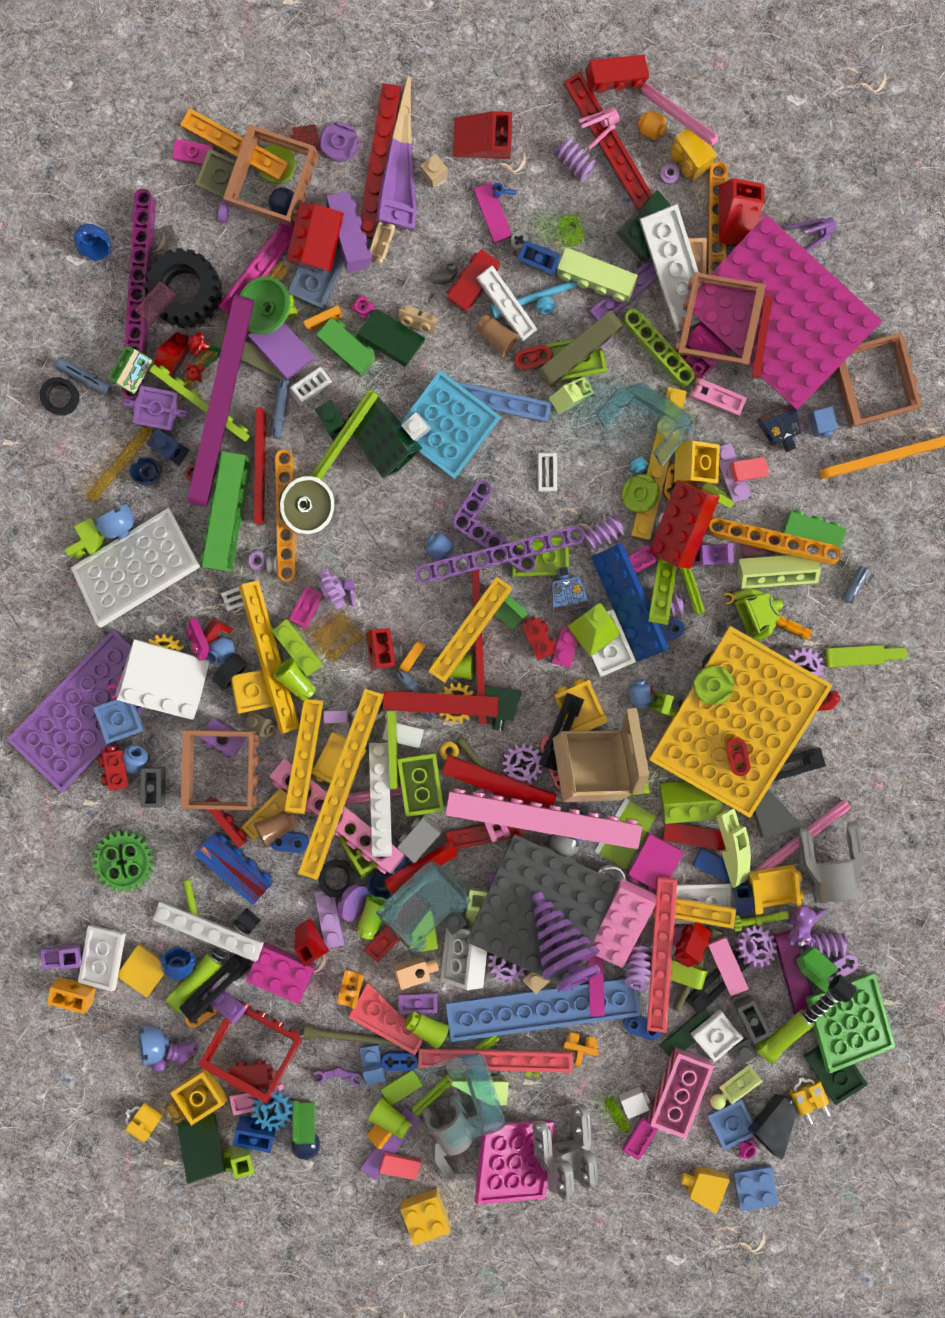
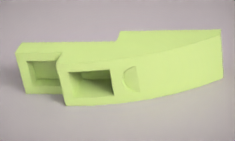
M729 808L716 817L726 847L722 851V856L731 886L735 888L748 879L751 855L746 827H740L735 809Z

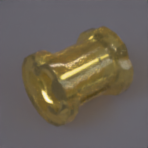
M175 1100L170 1101L164 1106V1109L168 1110L172 1118V1124H176L186 1118Z

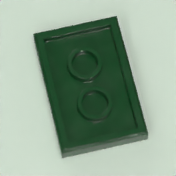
M379 309L373 312L356 336L404 367L409 364L426 339Z
M819 1046L803 1055L835 1105L868 1085L855 1064L832 1073L826 1072Z
M215 1113L207 1115L192 1126L188 1121L177 1125L188 1184L226 1172Z

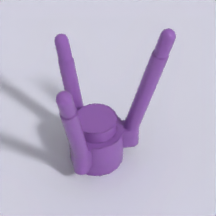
M832 217L787 225L785 229L816 225L803 231V234L817 231L818 235H822L821 238L805 249L808 252L824 240L831 238V233L836 231V223Z

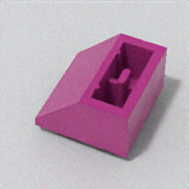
M700 323L688 336L686 344L688 349L725 355L730 349L703 323ZM679 354L692 368L694 375L701 379L718 362Z

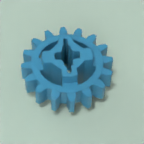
M276 1088L268 1104L257 1098L254 1099L253 1102L255 1104L251 1107V1110H254L252 1117H257L255 1124L262 1123L261 1129L268 1126L270 1132L272 1127L279 1131L280 1125L285 1128L287 1121H291L293 1108L290 1107L293 1106V1101H288L290 1094L283 1095L284 1089L277 1092ZM276 1104L275 1110L269 1114L270 1109Z

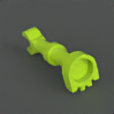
M788 911L763 916L758 914L744 919H740L737 915L735 916L733 931H742L744 926H762V923L789 919Z

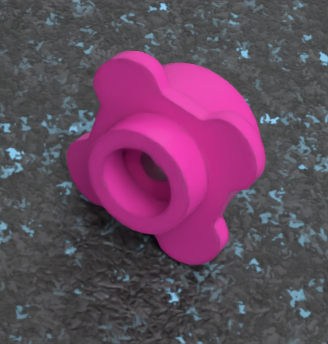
M364 295L360 296L352 304V310L356 311L362 319L367 318V314L375 309L374 304L370 303Z
M753 1139L739 1144L738 1157L740 1159L743 1157L751 1159L755 1155L757 1149L753 1145L755 1143Z

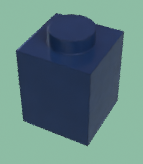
M751 885L731 887L732 907L736 908V915H752L754 896Z

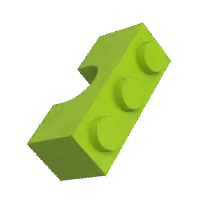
M286 619L272 630L273 634L307 677L325 665L315 651L307 645L301 637V633L289 619Z

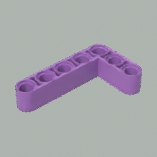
M481 480L475 484L455 515L453 524L458 531L485 548H491L489 542L493 538L499 539L500 545L510 543L476 521V518L492 494L490 484L487 481ZM482 485L488 487V492L485 495L478 493V488ZM472 501L478 503V508L475 511L468 510V504ZM464 517L468 521L467 525L463 528L458 527V520ZM476 528L484 530L482 537H474L473 532ZM517 546L513 548L516 550L517 556L522 555L524 552ZM497 550L495 552V554L501 557L502 559L505 557V552L503 550ZM532 556L508 562L525 573L532 572L536 566ZM530 559L533 565L529 569H524L522 561Z

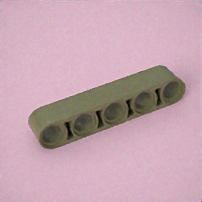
M612 310L609 311L538 370V374L549 387H552L616 335L624 325Z

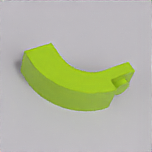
M235 1146L222 1148L226 1172H233L235 1179L255 1173L249 1149Z

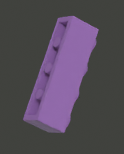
M349 191L327 195L326 207L344 213L337 244L346 273L369 269L372 253L370 248L367 249L366 247L367 238L365 232H362L360 228L362 223L360 216L356 215L355 200L351 199Z

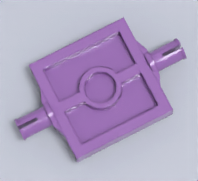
M140 385L139 395L136 400L126 398L123 400V406L134 408L132 423L135 425L172 432L176 417L186 419L189 417V411L178 409L180 394L177 392Z

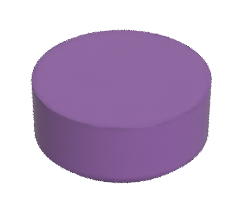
M220 203L218 222L227 223L229 205L226 203Z

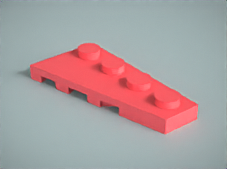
M367 982L358 998L356 1008L352 1009L348 1018L416 1055L423 1039L404 1028L406 1019Z

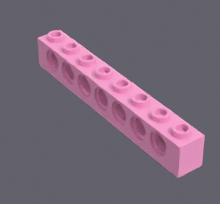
M285 758L270 777L273 779L272 784L278 789L284 788L288 791V780L291 776L292 764ZM310 780L309 789L311 790V795L307 798L305 810L309 814L313 811L318 815L316 818L318 819L320 810L317 809V804L325 800L327 792ZM344 806L341 819L334 834L339 838L343 835L348 839L346 843L355 850L358 847L363 851L361 856L369 862L373 859L378 863L376 868L381 872L392 874L406 855L392 845V856L384 857L383 859L372 857L371 843L367 847H363L361 844L364 837L369 836L371 838V827ZM354 824L356 826L355 833L347 834V827Z

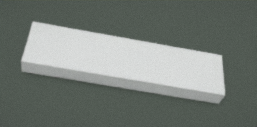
M490 266L476 277L512 330L519 335L521 342L537 330L493 266Z

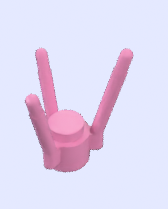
M614 107L578 120L579 123L588 121L582 124L581 128L599 121L603 127H608L588 146V149H592L610 131L616 128L615 124L620 121V118Z

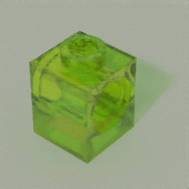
M571 214L563 216L558 223V229L565 248L582 243L585 235L577 214L574 216ZM571 226L575 229V232L569 233L565 228Z

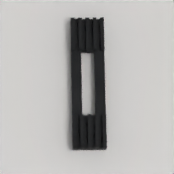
M567 692L539 765L557 770L553 738L559 734L567 713L568 716L562 731H570L585 699Z
M818 747L789 756L784 764L803 759L805 765L778 773L774 781L825 767L826 764L821 748Z
M734 950L733 954L741 972H743L750 963L743 964L745 959L738 958L741 954L740 951ZM719 968L704 981L702 990L694 989L685 1000L698 1014L727 988L723 981L708 996L704 993L721 975Z
M235 954L179 1009L193 1023L250 966L240 955ZM228 972L230 975L201 1002L199 999Z

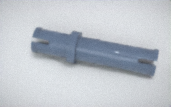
M62 357L56 362L55 367L83 382L89 389L93 388L105 396H108L111 392L112 385L99 379L96 374H90Z
M281 379L278 380L274 411L270 417L272 424L269 437L275 439L282 438L283 422H286L284 416L290 384L286 380H283V382Z
M401 670L395 674L405 687V692L422 693L417 686V681L414 682L408 673ZM423 712L428 721L438 715V713Z

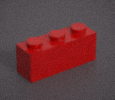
M645 54L590 60L585 68L589 92L603 93L612 89L621 91L628 87L638 89L643 87L649 78Z
M482 249L478 254L476 252L473 254L469 261L471 263L467 269L464 268L458 276L459 281L456 285L452 284L447 291L448 302L465 314L468 313L484 291L476 277L490 266H493L496 271L500 268V262Z

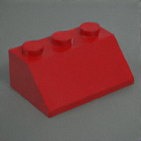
M300 202L286 260L301 268L331 271L344 213L318 204Z

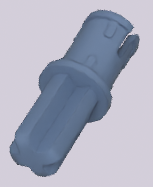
M864 566L858 568L853 580L848 582L850 584L842 599L849 603H854L860 589H863L861 585L869 572L868 568Z

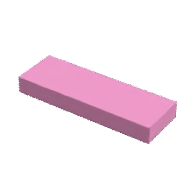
M726 936L711 941L708 946L730 996L748 990L747 983Z

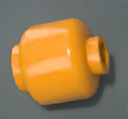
M650 110L647 113L644 112L638 123L640 134L651 140H657L660 136L663 137L668 128L665 125L666 117L654 110Z

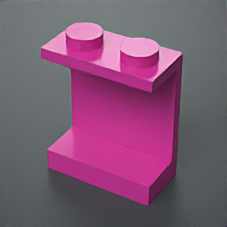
M647 832L644 838L646 841L631 869H627L626 872L630 876L629 879L637 884L642 882L647 885L646 888L656 893L658 876L671 878L684 852Z

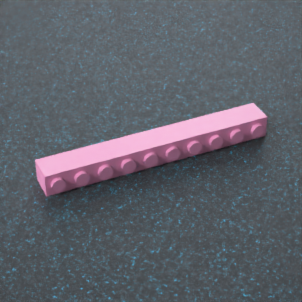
M454 788V791L449 792L446 809L447 816L628 848H639L642 825L637 824L638 820L626 818V821H620L617 816L607 815V818L599 817L600 814L595 812H588V815L580 814L578 809L569 808V811H563L560 806L550 805L549 808L542 807V803L531 802L529 805L524 804L523 800L512 798L511 801H506L503 796L492 795V798L484 797L485 793L473 791L472 795L465 793L466 790Z

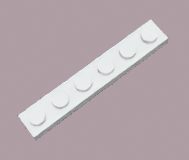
M369 743L372 857L392 856L388 743Z
M163 901L158 903L153 918L156 922L252 961L258 960L264 943Z

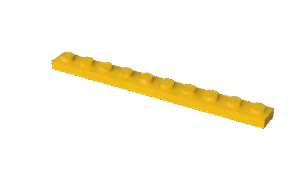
M364 689L298 874L315 880L319 878L383 700V694Z

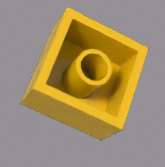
M688 128L675 136L670 149L671 158L674 162L679 163L683 175L689 178L691 182L707 172L717 156L711 145Z
M698 441L676 442L674 481L680 480L698 485H705L707 482L718 484L720 445Z
M203 1068L177 1084L170 1093L191 1126L223 1106L228 1098L215 1076Z
M438 1188L401 1201L400 1210L414 1246L450 1233V1221Z

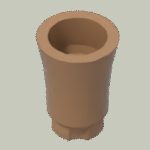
M487 314L482 317L476 326V330L481 333L480 335L502 357L511 351L519 339L518 334L509 330Z
M283 811L266 820L254 823V827L266 848L275 840L290 832L292 828L299 825L293 813Z

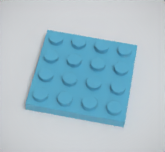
M439 370L401 423L406 422L415 413L421 415L431 429L417 441L422 447L419 452L456 479L502 417L443 371Z

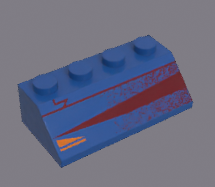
M215 832L194 855L251 905H254L274 882L272 876L265 870L261 871L257 867L258 864L255 860L245 857L240 847L238 848L237 845L233 846L229 843V838L225 834Z

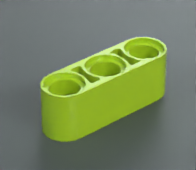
M672 957L671 980L702 990L708 971L697 965L687 968L676 958Z

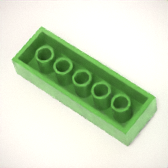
M222 451V455L218 456L217 460L219 472L214 478L216 489L215 494H212L210 500L212 512L207 517L209 529L208 533L206 532L204 535L206 547L205 552L201 553L200 563H203L202 567L210 570L232 573L251 460L246 455Z

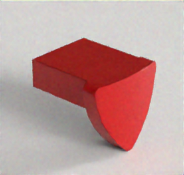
M213 617L203 634L209 644L213 642L220 630L231 633L233 628Z

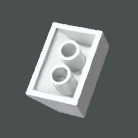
M465 926L454 935H451L446 927L440 981L465 990L483 988L487 951L466 942L472 927Z

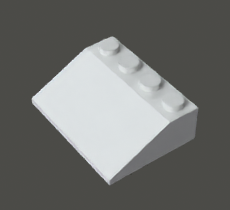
M134 639L116 690L117 700L193 720L200 702L210 661L208 659L199 661L197 656Z

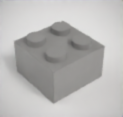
M425 814L422 817L418 815L412 821L411 829L409 831L405 830L397 840L399 842L397 848L414 863L441 833V828Z

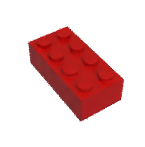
M677 480L649 553L678 568L691 569L720 496L691 482Z

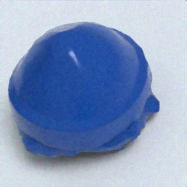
M82 224L76 229L73 235L74 243L81 256H87L90 260L97 261L104 259L110 254V238L104 229L94 224Z
M175 946L163 954L159 961L161 962L162 972L167 977L173 980H181L193 971L196 957L191 951Z

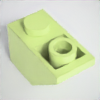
M582 377L564 385L550 396L549 399L560 414L594 394V391L585 377Z
M469 887L465 919L468 922L467 926H473L487 895V889Z

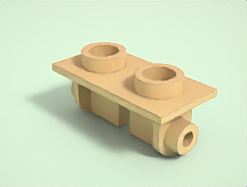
M378 222L370 245L372 261L380 265L383 264V261H386L385 257L389 249V243H391L393 234L396 232L395 225Z
M402 305L401 309H399L398 322L424 333L434 334L435 326L439 318H436V315L423 311L422 315L418 316L419 309L409 305Z

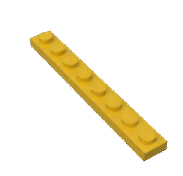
M672 387L667 388L646 475L653 478L659 485L660 496L654 508L648 512L636 513L631 532L632 537L648 541L651 538L687 391Z
M259 580L238 585L280 734L298 729L299 723L290 690L273 677L275 670L282 662L272 632Z

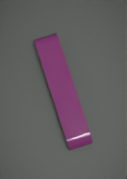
M789 930L775 934L774 943H777L776 950L795 1015L800 1010L809 1009L806 997L811 995L807 977L800 971L796 961L801 956L798 943L795 942L792 946L788 944V937L791 932Z

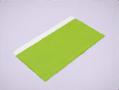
M626 798L615 815L619 817L618 820L626 821V818L638 820L637 824L642 825L639 846L657 817ZM599 843L594 852L626 870L637 849Z

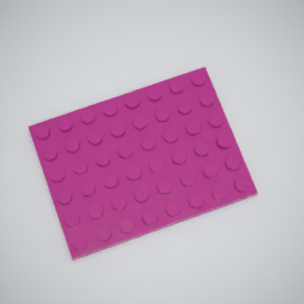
M767 214L711 274L766 284L764 297L770 296L773 299L760 377L796 410L810 398L882 322L872 310ZM703 283L697 291L693 315L739 358H742L756 292ZM764 297L756 329L750 362L748 365L752 370L755 360Z

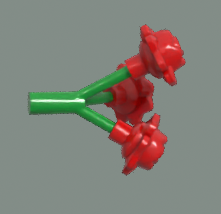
M198 331L195 335L192 334L188 340L190 353L198 356V354L202 353V350L218 352V354L204 364L200 363L196 366L187 363L188 368L185 370L188 378L192 382L197 380L201 383L202 372L206 370L205 367L220 357L222 348H216L204 342V334Z

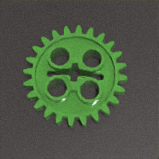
M121 830L117 831L116 835L112 832L109 834V837H103L104 843H97L100 849L93 851L98 854L92 857V860L97 861L96 864L92 865V868L98 869L94 875L100 874L101 877L98 882L106 881L104 887L110 884L111 891L115 890L116 887H118V893H121L124 888L126 893L131 891V887L135 891L138 889V885L142 887L145 884L143 880L148 881L150 879L147 874L154 872L150 867L156 865L155 862L151 861L156 856L149 853L153 850V847L147 848L149 841L143 843V835L136 838V831L131 835L129 830H126L124 835ZM129 846H133L135 848V855H132L128 852ZM110 849L116 851V858L110 856ZM123 858V860H127V863L125 864L120 860ZM132 865H136L138 867V874H135L131 871ZM113 868L119 870V877L113 875Z

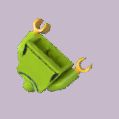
M752 588L737 591L733 595L731 593L723 595V597L730 596L732 598L731 602L724 603L726 605H730L733 603V600H737L735 605L748 636L752 635L751 638L759 642L771 635L776 626V621L780 619L778 610L783 608V602L780 598L773 599L770 593L764 594L762 591Z

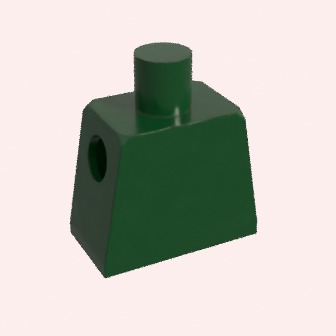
M329 400L314 410L334 441L344 427L345 422L332 400Z
M485 686V696L499 697L498 716H486L493 718V730L503 731L505 720L513 721L522 694L521 690Z

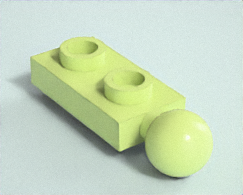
M749 1064L719 1087L723 1093L714 1094L711 1097V1106L716 1110H720L725 1107L726 1100L734 1104L763 1081Z

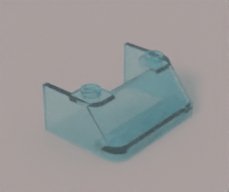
M636 383L617 389L597 413L603 428L607 429L624 407L628 406L632 401L661 419L657 429L665 438L653 453L659 465L663 466L694 427L695 421L692 414L644 383Z
M472 1053L454 1057L425 1067L429 1074L446 1068L448 1074L453 1078L465 1076L477 1115L470 1117L465 1123L467 1137L449 1142V1147L453 1148L493 1134L504 1128L505 1117L486 1058L482 1054Z

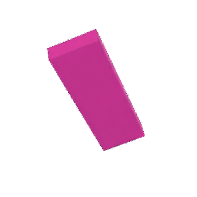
M489 182L474 188V193L492 240L496 244L511 238L512 233L498 198L493 197L495 192L492 189L493 184Z

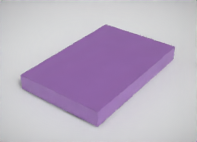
M285 323L270 334L257 335L250 333L247 337L286 381L315 359V356Z

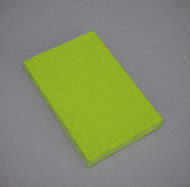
M575 339L545 345L551 348L554 357ZM600 348L597 349L559 382L606 373L607 367L604 352Z
M552 537L551 543L558 546L562 543V538ZM511 538V542L526 538ZM535 540L532 543V548L539 551L543 548V543L540 540ZM516 545L518 548L524 551L523 546ZM569 547L532 556L536 566L529 573H525L512 565V577L559 576L558 568L569 567ZM530 559L522 561L524 569H529L533 565Z

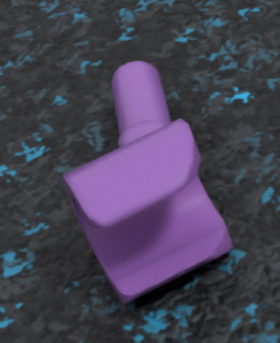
M344 579L343 588L344 590H349L351 606H356L354 598L355 583L352 580Z

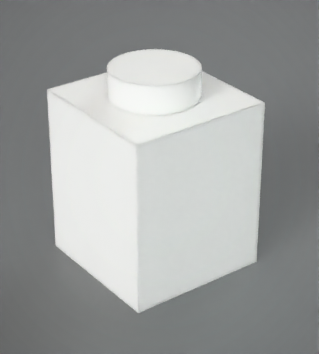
M419 413L413 414L401 425L414 441H418L431 429Z
M640 1086L619 1095L628 1119L649 1111L647 1104L650 1103L646 1091L642 1093Z

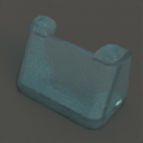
M429 862L377 910L376 914L411 952L418 953L426 946L425 937L451 912H463L472 900L444 866L435 862Z

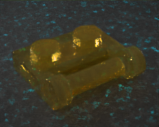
M343 612L312 635L333 662L337 661L338 656L357 641L360 642L364 639ZM351 631L353 635L332 651L330 646Z

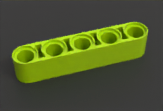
M629 310L623 320V325L676 385L679 387L688 386L694 379L692 368L639 310ZM634 316L637 319V323H630L628 317ZM641 331H648L650 333V337L644 338L641 335ZM654 345H661L663 352H656ZM667 359H673L676 362V366H669ZM680 373H686L689 377L688 381L681 380Z

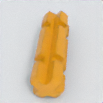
M782 615L776 621L777 626L784 627L785 630L800 635L804 639H809L812 634V630L803 628L802 625L790 619L787 620Z

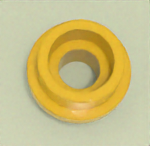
M445 742L441 745L440 755L444 760L448 757L445 750L449 747L453 750V753L450 755L458 756L459 749L455 743Z

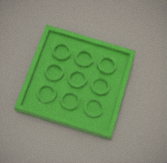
M871 972L850 980L857 987L855 995L848 1002L844 1003L841 1001L835 1003L834 1007H829V1011H824L823 1016H818V1020L814 1021L816 1037L825 1069L828 1073L896 1048L875 973ZM821 991L807 996L808 1008L809 1005H814L815 1001H818L820 996H824L826 993Z

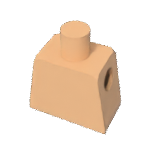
M423 957L392 964L397 984L401 990L429 981V973L439 971L436 959L425 962Z

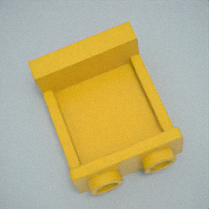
M581 678L573 682L574 686L570 688L563 686L557 689V693L553 695L560 710L567 692L585 699L570 731H589L608 722L589 679Z
M335 731L331 733L324 750L312 769L314 779L322 783L324 780L331 783L347 739L345 736ZM365 748L362 758L365 755L367 748Z
M793 864L749 871V885L752 887L754 896L753 910L756 915L764 914L763 907L795 903L797 907L801 906V900L804 899L802 888H800L802 876L801 872L797 871Z

